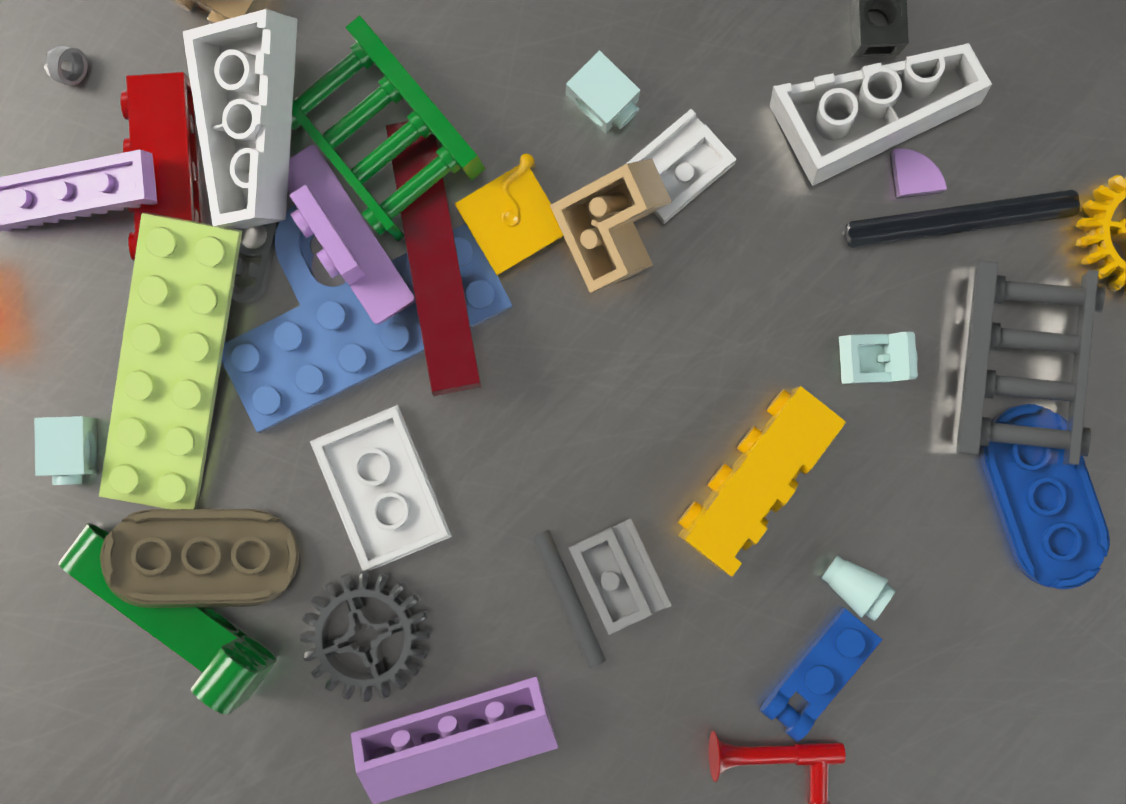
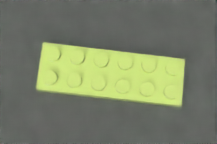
M147 212L141 214L99 497L165 509H198L242 237L241 230L215 227L210 224Z

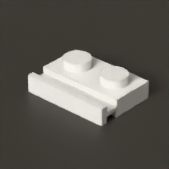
M691 108L626 163L653 159L672 203L654 211L655 215L665 224L734 166L736 158L708 126L698 119L696 113Z

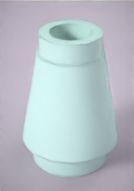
M838 555L821 578L861 618L866 615L873 621L879 617L896 592L894 588L887 584L889 579L848 560H844Z

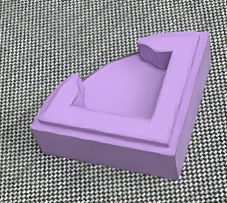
M898 148L891 151L897 198L940 193L947 190L941 171L928 157L910 149Z

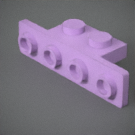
M310 145L289 158L288 191L290 193L289 196L298 208L291 213V216L306 238L314 234L322 245L323 250L316 253L329 275L332 278L339 274L343 277L376 325L384 323L415 302L414 295L315 145Z

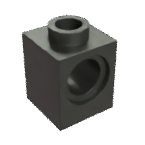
M907 0L850 1L852 57L899 56L909 44ZM872 9L881 10L887 15L889 25H875L870 20L868 11Z

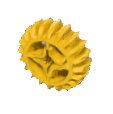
M1116 175L1108 180V187L1101 185L1093 191L1096 201L1089 200L1083 204L1081 209L1089 218L1078 220L1076 227L1087 232V236L1078 239L1075 245L1080 248H1089L1090 254L1082 258L1081 263L1084 265L1097 264L1098 268L1096 270L1099 271L1098 281L1109 276L1108 290L1115 292L1124 286L1126 296V219L1124 218L1117 222L1111 221L1118 205L1126 199V177L1123 178L1120 175ZM1112 241L1121 247L1123 259L1116 252Z

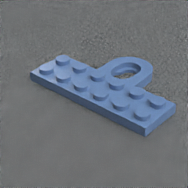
M295 204L286 211V220L280 221L275 234V251L300 306L224 343L222 363L257 433H262L424 352L416 299L413 304L384 323L376 325L347 282L332 287L325 286L317 281L312 270L314 254L311 250V240L314 234L306 238L293 220L291 213L298 209ZM463 224L453 229L470 326L472 328L513 308L498 276L467 224ZM405 253L391 260V262L415 297L408 253Z

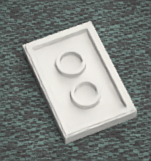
M399 405L310 441L362 571H371L453 536Z

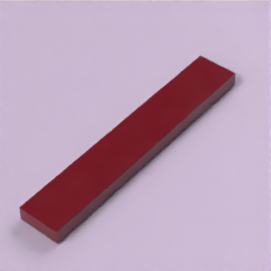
M408 121L386 125L387 137L389 138ZM433 134L429 135L426 139L422 136L419 137L392 160L397 190L438 157L436 153L438 150L437 139ZM443 177L401 212L433 396L482 387Z

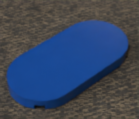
M1036 404L1010 407L997 414L991 420V423L1059 430L1067 429V420L1050 409ZM989 442L988 446L980 445L981 464L1013 558L1020 570L1037 584L1056 589H1072L1092 580L1101 568L1099 567L1103 563L1104 557H1107L1110 547V536L1084 457L1080 456L1079 465L1070 466L1063 465L1064 449Z

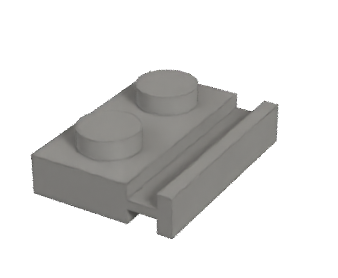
M631 518L568 547L609 635L641 621L664 608L672 606Z

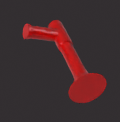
M715 731L711 732L709 739V765L714 782L718 781L719 775L725 770L736 766L769 764L810 765V800L808 804H830V801H828V765H841L845 763L846 759L843 743L795 744L794 746H734L720 740Z

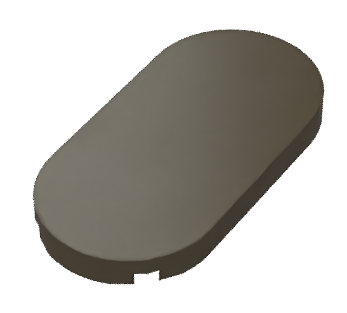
M148 509L130 514L109 532L102 544L100 559L104 579L111 591L121 600L137 607H250L269 603L288 589L298 568L299 548L296 538L290 529H287L277 517L266 511L257 509Z

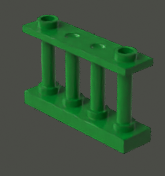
M359 15L345 27L355 40V43L349 47L352 52L293 99L291 127L294 131L299 126L305 129L363 200L368 208L361 214L379 235H382L387 230L399 242L405 235L392 220L450 171L455 174L462 169L472 181L486 168L478 155ZM375 65L384 76L378 81L380 87L322 134L306 114L363 67L368 70ZM403 99L413 110L407 116L409 121L351 169L335 148L392 101L397 104ZM433 134L442 145L436 151L438 157L379 204L364 186V183L419 137L422 136L426 139L429 135Z

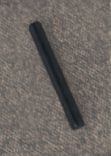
M1066 190L856 220L846 225V239L849 247L855 248L1072 217L1080 212L1079 195L1075 190Z

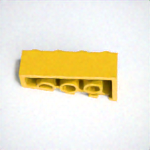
M802 386L794 388L790 393L783 389L766 410L772 417L761 430L754 426L737 446L742 455L731 468L725 463L720 467L707 485L713 490L702 505L694 501L678 521V524L683 527L678 536L731 577H733L742 562L735 558L736 554L741 548L746 551L752 545L758 543L768 529L766 526L769 520L765 517L771 510L776 513L786 505L799 485V482L795 479L800 473L806 475L814 467L846 423L845 420Z

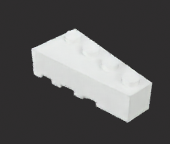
M264 9L183 31L212 224L215 227L246 229L286 220L297 18Z
M967 43L909 56L905 61L887 65L876 63L863 66L860 71L834 76L832 73L814 77L813 81L792 86L791 83L773 86L770 108L810 183L814 186L980 105L992 83L970 44Z

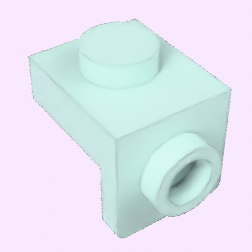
M914 332L846 335L839 337L842 384L889 383L917 378L918 354Z

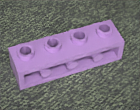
M537 677L351 733L356 774L372 804L381 803L558 748L549 709Z

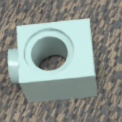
M600 50L566 83V96L605 134L614 125L622 129L639 111L635 104L638 102L640 89Z
M85 416L34 418L35 476H52V485L82 484V475L98 474L97 418Z

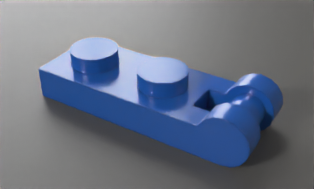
M843 607L767 697L760 711L770 720L775 718L787 727L786 734L796 742L801 741L811 730L817 718L883 639ZM795 692L807 700V703L799 712L788 704L789 699Z

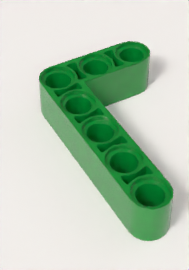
M88 523L59 562L60 567L79 583L200 670L202 674L191 688V691L206 706L220 714L229 715L247 702L277 662L275 655L211 607L142 608L121 600L108 587L101 568L102 544L109 533L94 524Z

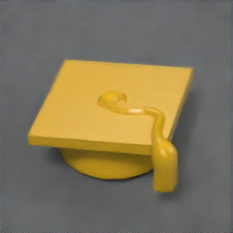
M528 153L521 155L518 166L454 203L497 276L564 236L550 207L549 199L531 171L536 167L534 157Z

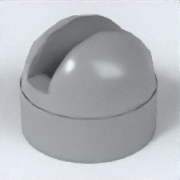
M63 45L53 47L47 52L44 69L47 75L54 81L74 86L84 79L88 64L85 54L80 49ZM63 60L70 62L68 71L61 69Z

